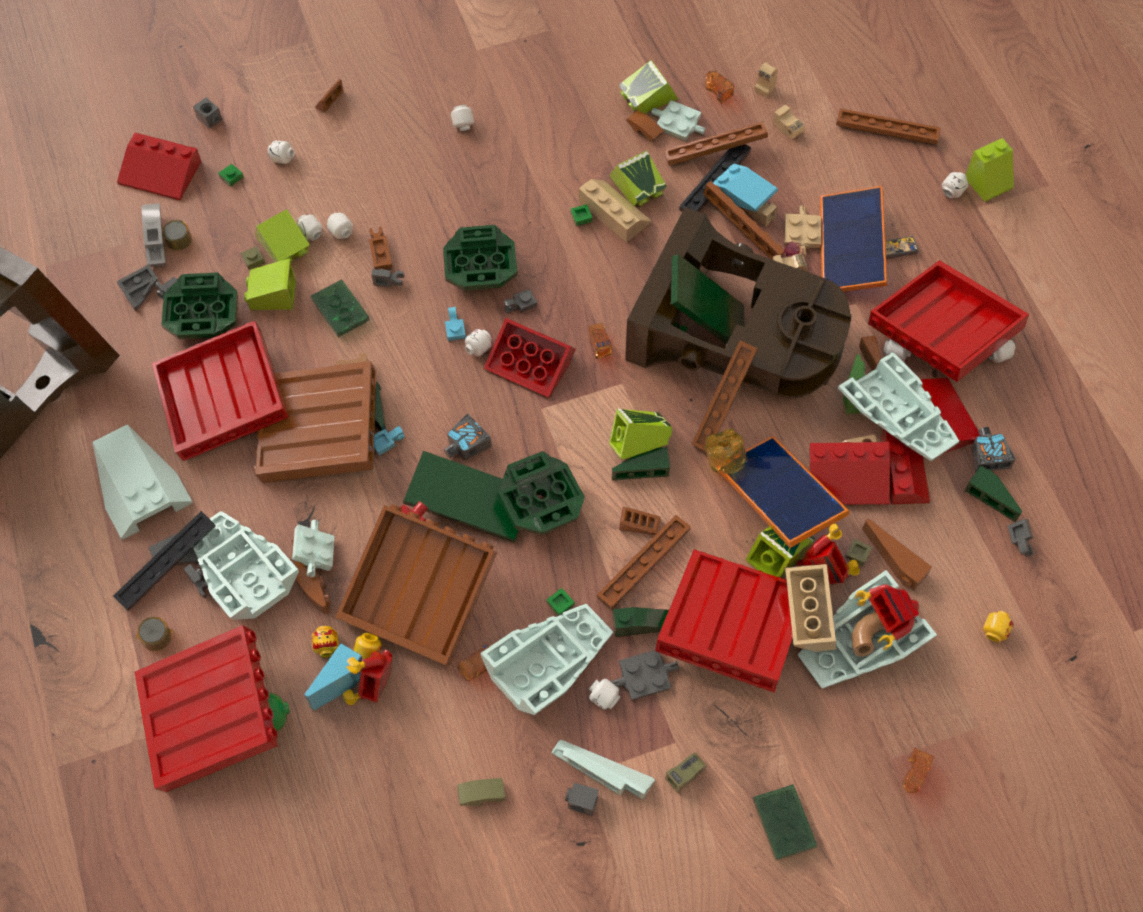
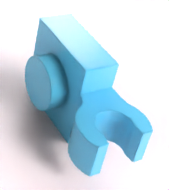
M455 307L448 308L450 321L445 322L448 341L466 338L463 319L457 320Z
M400 426L394 428L389 433L384 429L374 435V448L379 456L395 447L394 441H400L405 438Z

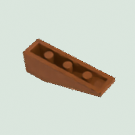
M869 518L865 520L862 528L901 583L914 591L928 576L932 566Z

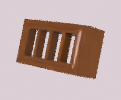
M875 336L861 337L859 348L873 371L881 360L877 338Z
M622 507L619 530L656 535L659 532L661 517L636 509ZM635 518L639 519L638 524L634 523ZM643 520H646V526H642ZM650 521H654L653 529L649 528Z

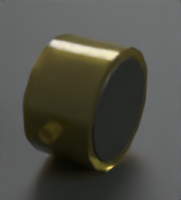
M173 220L163 227L162 235L170 249L183 250L190 245L192 236L185 222Z
M149 617L140 623L137 635L135 636L146 649L159 651L164 649L171 641L173 629H170L162 618Z

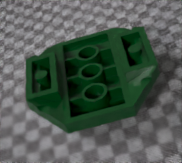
M496 225L460 227L443 247L445 281L464 291L501 288L517 276L515 242L501 232V229Z
M218 272L181 274L177 282L164 294L161 325L164 330L177 339L217 337L237 325L238 292Z
M543 451L509 464L497 493L515 529L540 535L577 521L585 498L568 464L549 456V454ZM536 495H541L544 499H538Z

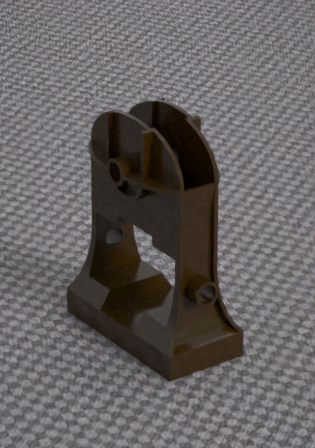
M685 207L627 319L625 361L644 368L659 363L675 362L690 371L704 368L724 375L741 340L758 348L742 383L779 397L798 398L814 392L822 385L828 384L829 379L840 363L852 314H850L849 303L844 292L834 282L755 254L746 244L732 243L713 227L706 214ZM679 254L705 275L708 270L736 275L756 282L751 302L753 310L745 327L736 324L725 349L702 341L680 330L681 311L671 304L672 256Z
M0 247V317L7 311H11L31 323L28 334L45 352L32 374L15 394L0 385V459L50 402L55 401L61 396L65 388L86 376L105 373L120 356L38 267Z

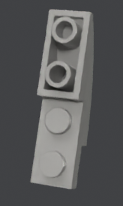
M160 203L142 205V224L147 265L149 264L150 267L166 266Z

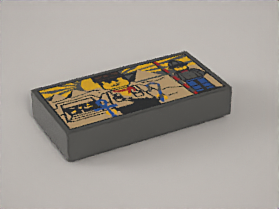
M914 236L886 240V259L918 253L919 249Z

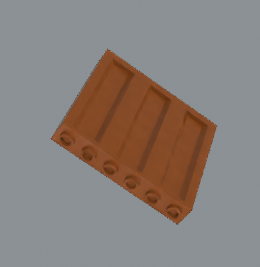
M371 361L275 373L289 418L262 428L256 433L258 446L255 449L257 460L256 465H254V474L262 483L373 470L376 369Z
M393 504L390 507L384 505L335 618L450 666L497 552L493 550L494 546L482 542L480 545L475 543V538L466 534L463 537L456 535L457 531L452 528L445 527V530L438 527L439 523L427 519V522L420 520V515L409 511L407 515L401 512L403 509Z

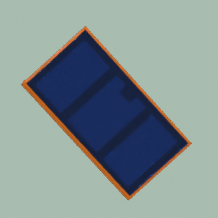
M878 186L820 196L821 277L837 284L843 292L888 286L883 187Z
M774 436L717 466L718 472L790 548L850 514V511Z

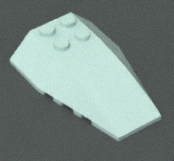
M894 352L881 359L876 369L857 381L852 377L838 387L864 416L930 461L959 443L948 422L944 421L940 416L941 411L939 408L935 407L930 400L931 396L928 391H924L921 380Z
M128 424L93 441L105 509L122 540L140 531L137 523L170 506L177 512L193 503L177 473Z
M220 511L210 518L216 527L194 547V551L202 568L210 594L231 620L254 619L289 594L299 571L276 544L268 542L263 536L255 534L250 528L242 526L237 520Z
M887 570L853 592L844 605L836 611V614L833 616L836 650L815 652L802 649L798 654V657L822 689L902 660L937 636L925 619L921 620L917 616L914 619L915 624L911 632L898 641L894 640L887 650L882 649L888 643L885 640L878 643V640L884 635L890 636L892 634L882 630L877 632L872 638L874 651L871 654L862 657L855 655L851 639L855 625L865 615L875 612L869 599H867L865 605L858 606L857 602L863 598H855V595L859 590L867 593L869 589L883 584L899 589V585Z
M587 604L565 611L560 616H552L544 622L528 625V628L512 631L483 651L481 657L491 680L518 710L536 715L567 692L611 637L613 631Z

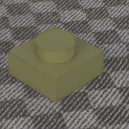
M257 246L241 252L248 270L265 263Z
M854 539L845 558L856 560L858 564L864 566L872 546Z

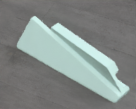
M559 740L551 752L556 757L620 796L626 789L644 800L655 782V779L563 740Z

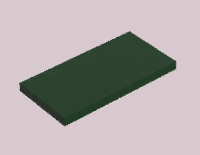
M679 254L672 256L671 304L727 344L736 324L745 327L744 304Z
M426 451L422 452L403 504L415 507L420 501L428 507L426 511L428 513L513 543L519 530L513 527L497 496L502 478Z

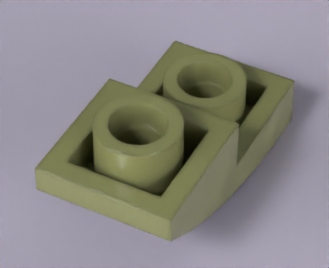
M502 778L475 780L457 785L460 806H480L482 802H503L505 799Z

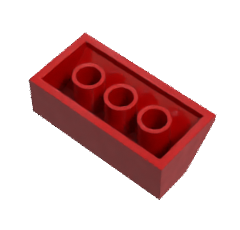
M883 429L881 442H889L891 505L930 503L923 456Z

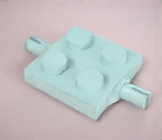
M672 100L663 111L656 108L652 109L651 114L660 117L657 124L666 134L687 141L694 131L702 135L706 131V128L697 125L701 117L700 111Z
M316 520L311 521V528L298 524L294 532L292 560L301 562L308 567V577H315L316 568L330 571L333 567L334 536L319 531L318 520L317 522Z

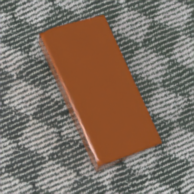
M340 78L315 106L316 109L325 113L344 90Z

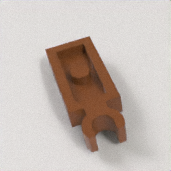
M379 227L378 233H374L372 228H370L371 238L369 243L374 268L377 270L393 268L387 238L383 236L382 227Z

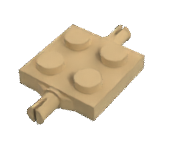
M801 205L799 206V214L785 215V246L798 248L799 254L802 255L803 252L805 258L806 249L820 248L821 216L807 215V207Z

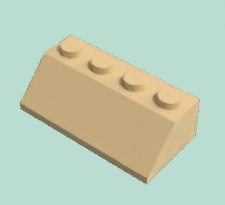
M590 179L579 188V202L582 205L587 204L590 212L626 243L652 223L648 217L604 180Z
M827 564L785 568L794 647L815 652L836 650Z

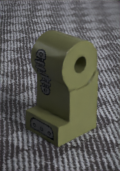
M693 753L675 768L667 771L665 779L679 793L706 769L707 765L697 753Z

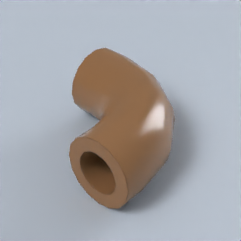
M876 611L865 615L855 625L851 639L853 651L857 656L862 657L871 654L874 651L873 636L877 632L886 630Z

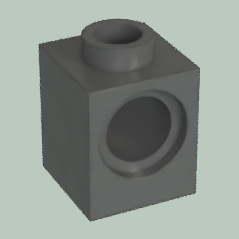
M206 97L193 106L196 117L209 129L222 120L219 108Z
M574 782L572 789L568 788L565 801H568V809L593 816L599 790Z

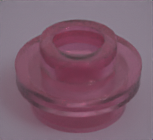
M791 241L784 249L786 257H791L799 252V243Z

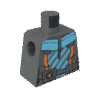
M466 414L448 432L447 436L450 445L444 449V452L450 459L458 453L464 460H467L492 446L491 437L469 414Z
M989 427L979 429V437L975 438L972 445L975 473L980 466L991 471L1011 469L1016 459L1002 434L992 435Z

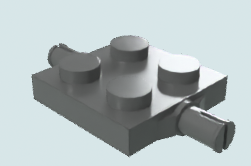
M652 650L619 660L622 672L621 678L610 682L616 687L624 686L629 693L631 701L670 690L668 672L679 670V665L677 661L665 665L660 653Z

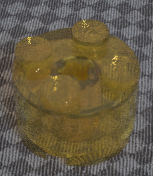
M726 429L724 432H719L706 438L705 449L709 467L712 471L717 472L718 470L723 471V474H730L744 466L743 463L747 461L744 440L734 429Z

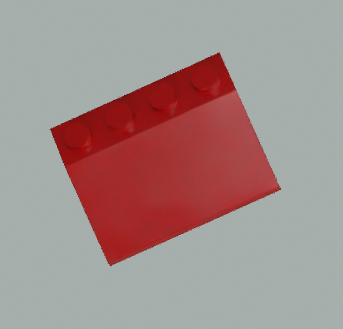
M135 132L127 145L117 184L181 200L202 162L198 149Z
M505 318L483 369L550 398L567 370L576 348Z
M948 378L920 379L923 383L924 391H928L933 405L939 408L941 411L940 416L944 421L948 422L959 440L958 444L944 453L973 444L975 438L979 437L978 429Z
M889 442L810 443L809 471L843 505L890 504ZM821 495L811 500V505H830Z

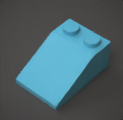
M737 164L731 165L713 182L738 207L755 212L778 191L777 187L749 168Z
M343 644L339 645L304 694L311 709L316 710L342 695L345 691L354 688L360 682L361 670L357 674H353L346 668V666L350 665L347 660L351 657L361 662L363 658L360 654Z

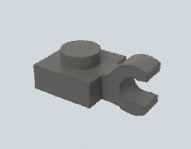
M373 269L371 274L373 285L391 287L392 284L403 286V280L398 278H405L403 271H396L391 274L390 271L384 269Z
M530 289L513 295V299L504 301L506 305L504 309L507 313H511L516 309L524 312L537 307V301Z
M1022 519L1008 525L1012 544L1019 545L1021 554L1025 553L1027 557L1033 555L1034 550L1029 540L1034 537L1029 520Z
M189 564L184 570L198 589L201 597L205 599L204 590L208 588L207 582L202 581L204 575L198 568L194 570L191 564Z

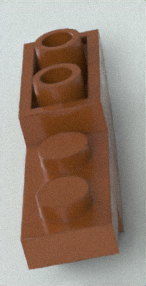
M290 559L299 571L296 581L303 594L317 609L324 614H328L327 606L331 605L328 594L323 593V588H326L323 576L319 577L315 570V577H308V567L301 562Z

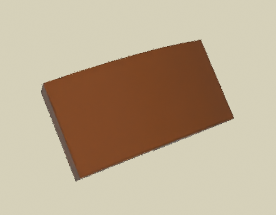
M638 110L626 119L636 133L641 131L650 142L664 131L654 120Z

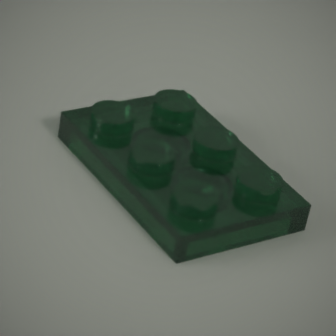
M342 279L311 295V300L337 337L370 321L369 316Z
M794 784L753 797L754 805L775 861L817 848V843Z

